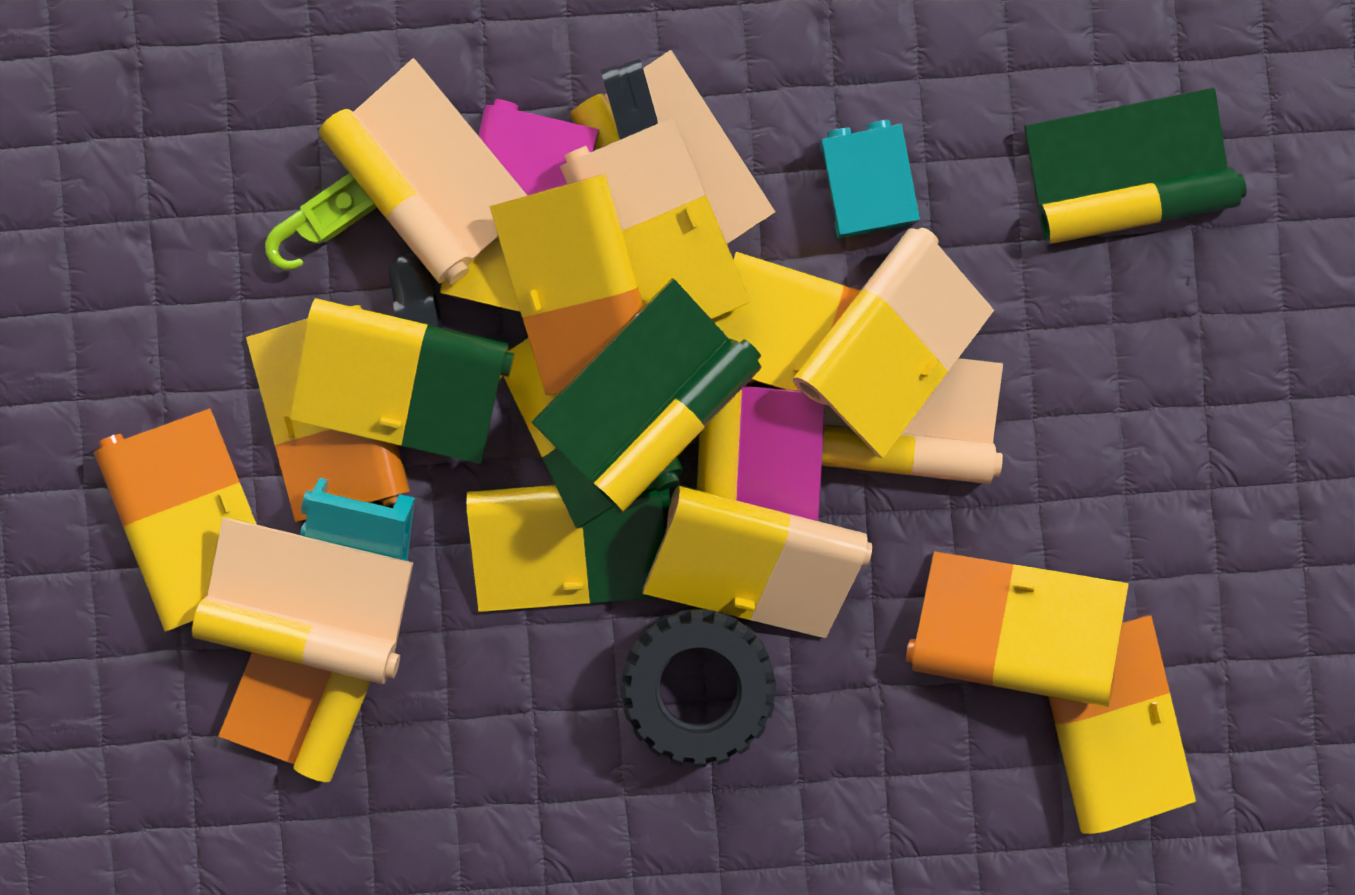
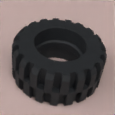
M691 608L680 609L677 613L666 614L658 618L657 622L647 627L639 635L635 644L632 645L627 655L621 682L623 711L627 721L631 722L634 728L633 733L639 741L644 740L650 746L649 750L658 757L663 754L670 758L671 763L681 766L683 762L694 763V768L706 767V763L715 761L720 765L729 762L730 756L736 753L742 755L750 749V743L755 738L759 739L766 730L765 724L768 718L772 717L775 707L776 680L774 669L768 652L755 635V632L747 625L739 622L736 617L703 608L699 610H691ZM707 649L722 656L734 671L737 687L735 698L730 708L714 721L701 724L685 722L673 715L662 699L660 692L662 673L666 665L676 655L686 650Z

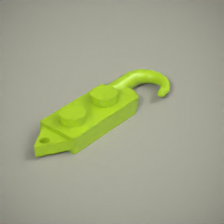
M349 173L302 205L299 211L275 226L266 239L265 253L269 261L276 268L295 270L303 265V260L286 261L279 255L281 242L298 231L302 237L311 243H326L373 211L377 206Z

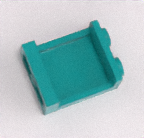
M890 120L876 121L867 124L866 131L851 133V128H840L827 132L828 138L821 140L819 146L824 156L836 219L834 226L837 239L913 225L920 220L902 124L891 126Z
M324 478L318 479L313 491H306L302 501L301 513L307 515L300 532L301 536L408 561L415 503L414 497L399 494L394 507L389 508L328 494V479Z

